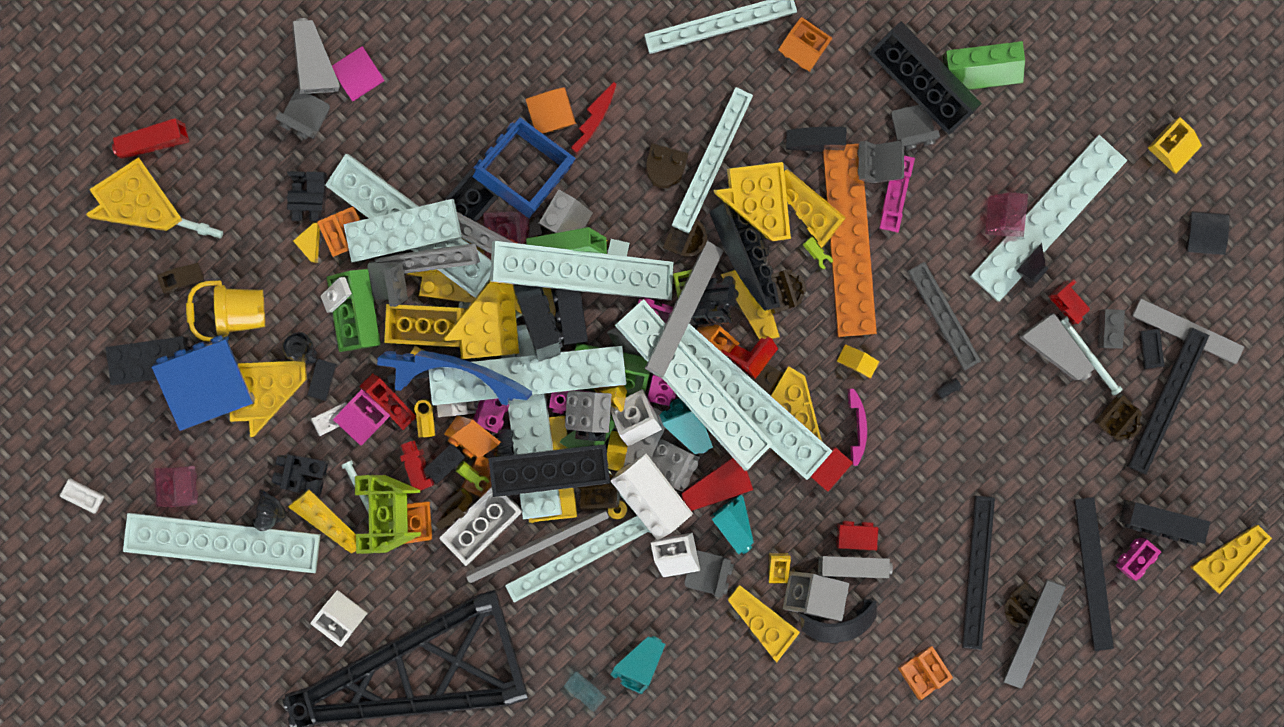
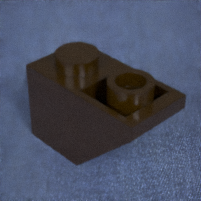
M199 263L157 274L161 289L166 294H171L205 281Z

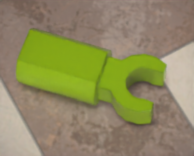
M813 237L803 244L814 259L817 258L821 269L824 270L826 268L823 265L824 259H827L830 263L833 262L831 256L823 253V248L819 246Z
M462 461L455 470L470 483L474 482L475 487L480 491L483 489L479 486V482L481 480L489 482L488 478L478 475L479 472L465 461Z

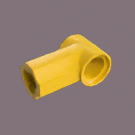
M421 399L414 408L417 418L418 437L435 436L432 402L428 399ZM420 403H426L429 406L427 413L420 411Z

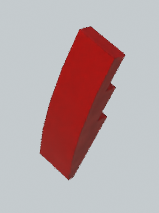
M615 82L587 109L591 117L579 128L583 136L571 147L576 155L591 140L601 125L617 88Z

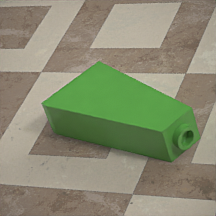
M589 227L526 239L527 245L607 254L606 237Z

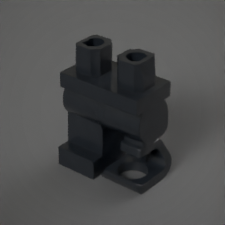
M287 171V175L293 180L292 189L288 190L287 210H290L291 221H303V210L309 211V221H320L322 211H325L327 173ZM307 179V190H303L302 187Z
M725 276L723 283H720L716 278H710L691 318L698 327L733 322L728 308L735 307L739 292L735 289L736 281L732 276Z
M296 454L277 455L276 465L285 468L283 474L274 472L272 483L279 485L281 489L301 493L302 490H310L316 497H321L324 480L307 481L305 480V475L326 478L329 465L328 460Z

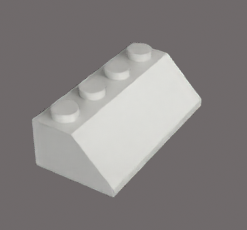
M647 454L620 469L611 479L613 485L657 541L672 533L693 514Z
M491 487L469 509L463 518H459L440 537V540L467 566L523 511L510 496L493 497Z

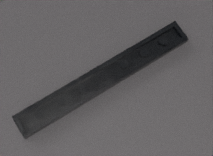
M1190 327L1127 467L1145 475L1147 474L1210 335Z
M975 495L962 648L982 650L995 497Z
M1095 497L1074 499L1093 650L1114 649Z

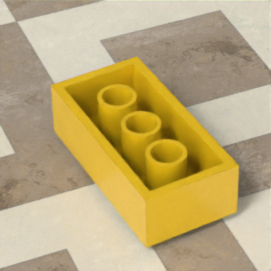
M386 304L384 343L460 347L459 340L443 341V338L467 308L413 305L393 307Z

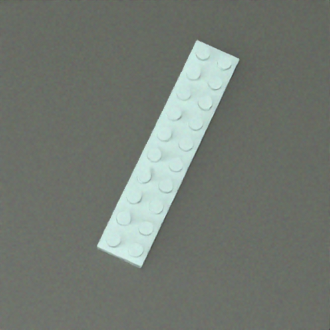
M1098 135L970 277L999 302L1021 278L1016 270L1041 243L1043 252H1045L1127 160L1105 139Z
M345 154L325 185L368 218L419 207L349 154ZM457 238L411 250L416 252L469 243L462 238ZM478 250L480 259L478 264L437 269L475 298L490 281L491 260Z
M500 241L492 242L490 282L672 300L673 262Z
M643 299L615 326L648 362L666 324ZM680 341L662 379L745 471L748 470L773 444Z
M688 324L681 342L771 441L773 445L770 448L808 480L831 454L832 450L693 326Z
M526 325L517 326L519 354L501 355V359L536 355ZM546 393L534 394L528 400L513 399L509 401L508 411L510 426L513 431L514 454L553 450ZM559 489L520 494L523 519L562 514Z
M622 346L561 352V355L540 362L536 355L472 362L520 383L530 389L532 395L626 385ZM451 367L429 369L432 405L498 398L484 381L467 371Z
M127 513L123 552L316 573L321 534L278 529L259 531L251 526Z

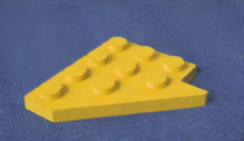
M139 157L89 189L100 204L86 213L91 219L164 231L169 230L182 221L180 215Z
M783 162L727 169L729 188L714 190V193L770 241L791 239Z
M476 246L477 250L484 254L485 250ZM437 269L407 273L410 276L422 277L419 296L472 303L475 297Z
M489 281L444 336L443 341H460L461 359L519 354L512 284Z
M305 362L239 363L238 366L250 393H253L255 400L253 404L230 412V422L249 421L250 437H255L307 380Z
M788 366L773 390L771 397L821 440L806 378L803 374Z

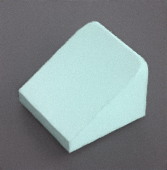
M611 239L608 254L627 256L630 243Z

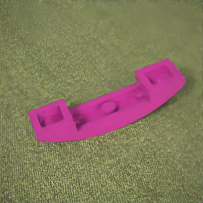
M904 156L903 179L888 181L879 229L899 233L907 187L915 160L913 157Z
M848 389V408H856L858 445L850 446L851 461L853 466H858L867 441V420L858 394L854 389Z

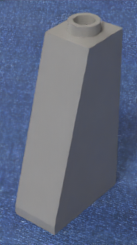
M307 18L296 19V21H293L292 31L299 94L338 92L339 82L313 20H308Z
M1054 313L1048 314L1019 336L1022 341L1074 380H1086L1092 375L1090 372L1095 369Z
M818 556V575L889 578V574L893 572V564L890 563V559Z

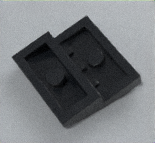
M1191 211L1187 228L1189 235L1186 251L1226 255L1230 215Z

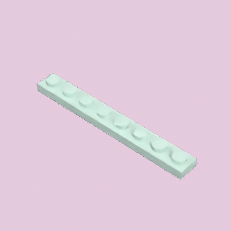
M766 0L647 33L644 36L649 54L792 15L797 13L794 0Z
M737 87L735 88L671 226L689 234L753 97L752 94Z
M636 516L505 586L513 602H516L649 532V529Z

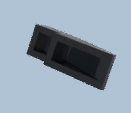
M807 127L787 130L786 150L823 152L826 149L844 151L847 127Z

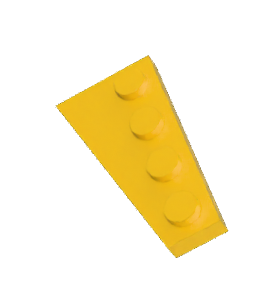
M787 169L784 171L787 202L791 204L796 211V215L799 219H802L808 227L807 229L810 234H813L818 241L817 243L822 248L846 217Z
M736 270L721 274L723 279L725 276H732L736 281L735 289L739 292L736 301L758 339L760 340L761 337L766 339L768 336L772 339L780 337L771 310H763L744 285Z
M310 490L292 501L288 506L351 554L356 551V534Z
M1254 525L1190 567L1220 594L1272 538L1259 525Z
M738 585L727 600L777 663L800 631L741 585Z

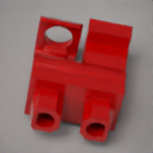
M415 440L402 444L401 448L404 455L400 456L402 462L405 461V469L411 486L419 490L434 486L435 481L432 478L427 480L423 470L426 465L425 458L421 456L424 455L423 449L418 450Z

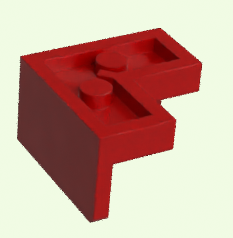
M1074 279L1064 281L1048 296L1058 309L1069 318L1073 325L1079 324L1083 320L1082 317L1090 311L1086 303L1071 288L1076 283Z
M768 336L766 339L761 337L751 352L738 345H735L730 353L723 349L721 352L744 373L756 379L776 353L778 347L772 338Z

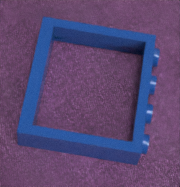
M519 118L515 124L513 122L510 123L505 135L501 134L495 142L497 145L494 148L491 146L484 155L486 156L485 159L478 160L474 166L475 173L473 178L530 218L569 171L576 158L525 120ZM517 134L560 165L530 202L486 171Z

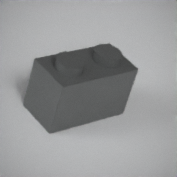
M1099 310L1098 348L1123 349L1125 310Z

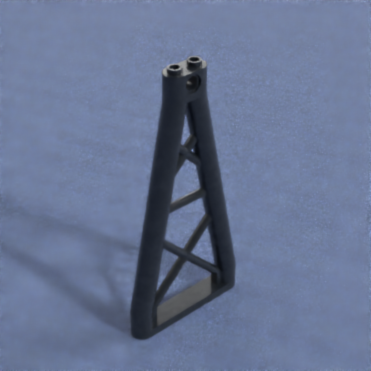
M496 589L470 597L309 687L285 694V698L282 701L285 710L288 709L290 715L288 717L290 727H310L323 723L505 707L529 700L500 600ZM493 614L514 679L503 682L462 660L484 617ZM476 616L456 656L429 643V641ZM422 647L451 662L435 694L414 696L402 656ZM393 661L396 662L406 697L383 699L366 690L375 671ZM458 667L498 687L495 689L445 693ZM362 679L360 685L355 684V682ZM344 688L355 692L351 702L315 705ZM362 696L368 699L367 701H360ZM297 705L304 708L305 712L303 714L296 711Z

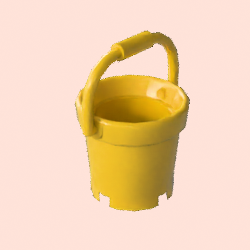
M218 280L198 283L188 294L186 303L187 323H189L190 330L195 337L202 341L211 342L210 339L214 337H205L195 329L193 323L195 322L194 303H192L195 292L205 286H215L214 314L218 336L226 337L230 332L265 327L263 290L227 289Z

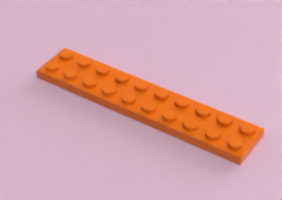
M847 144L844 151L826 149L823 151L827 202L846 217L830 238L838 337L877 334L864 181L859 180L857 172L859 167L857 153L859 144Z

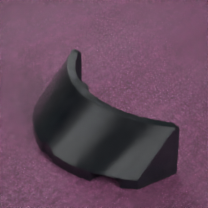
M874 598L863 599L862 608L856 610L857 617L842 623H821L819 617L798 613L801 630L811 638L826 643L853 640L867 631L877 617L876 600Z

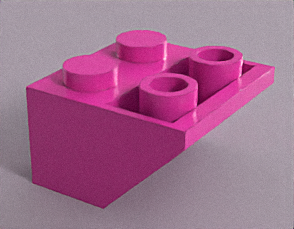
M361 389L333 421L362 446L390 415Z

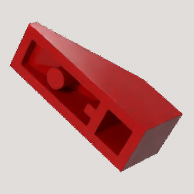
M372 373L359 386L390 415V418L402 430L416 418V415L375 374Z

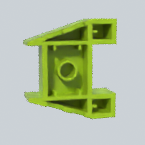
M386 475L355 476V495H368L369 534H356V554L386 553L421 535V532H408L407 493H420L419 489Z

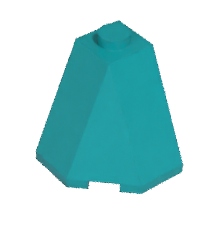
M680 398L673 400L670 404L671 408L659 415L663 426L694 454L705 453L713 448L706 427Z
M740 494L723 505L710 517L738 554L741 552L745 554L752 548L751 545L754 541L744 497Z
M648 636L613 668L610 675L614 678L619 677L624 687L643 694L652 680L666 644L662 643V640L657 637Z

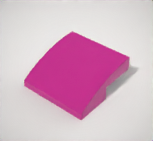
M363 46L332 65L337 79L352 101L385 81Z

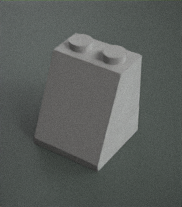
M558 189L539 224L552 234L585 228L593 212L575 198Z
M790 571L783 609L842 621L849 583L816 574Z

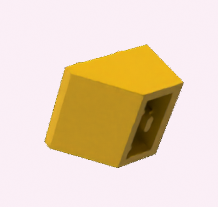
M1179 117L1163 130L1148 149L1176 174L1202 145L1194 129Z

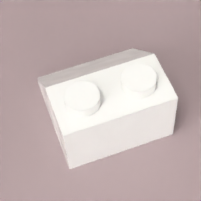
M643 389L626 397L622 412H619L612 406L610 408L619 436L627 446L662 430L658 417Z

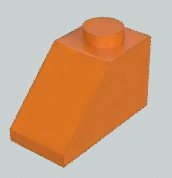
M714 324V326L697 328V331L720 351L723 349L730 353L735 345L740 344L719 325Z

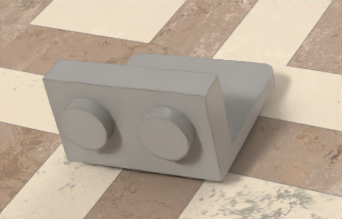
M568 391L565 428L568 430L609 433L611 394Z
M663 439L659 440L651 457L653 463L670 485L682 492L689 485L690 477L693 471L696 470L700 457Z

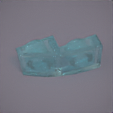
M575 672L564 685L577 699H580L593 712L607 698L578 672Z

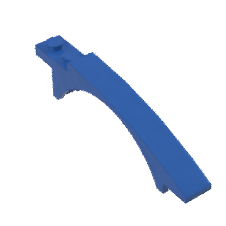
M423 350L416 355H398L394 351H386L377 360V365L396 368L395 390L401 391L417 374L439 367H451L467 371L480 378L493 390L502 405H508L509 401L513 399L528 400L532 396V391L520 383L487 367L454 356Z

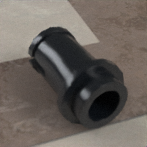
M951 378L950 382L937 388L936 391L943 400L955 391L959 392L962 386L957 378Z

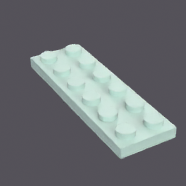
M454 199L343 224L351 262L462 238Z

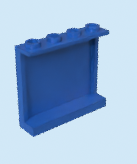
M222 335L210 339L211 342L207 344L200 342L193 345L191 350L181 349L174 353L175 356L169 358L163 356L155 360L156 363H154L152 369L180 431L253 404L255 397L248 390L228 343V336L222 337Z

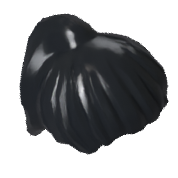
M303 332L293 333L284 340L282 351L288 359L305 362L306 364L317 361V352L307 334Z
M505 429L498 433L495 438L500 441V444L487 453L488 459L489 457L514 454L512 430Z
M260 489L257 516L252 521L255 529L267 531L276 523L285 519L286 510L275 497Z

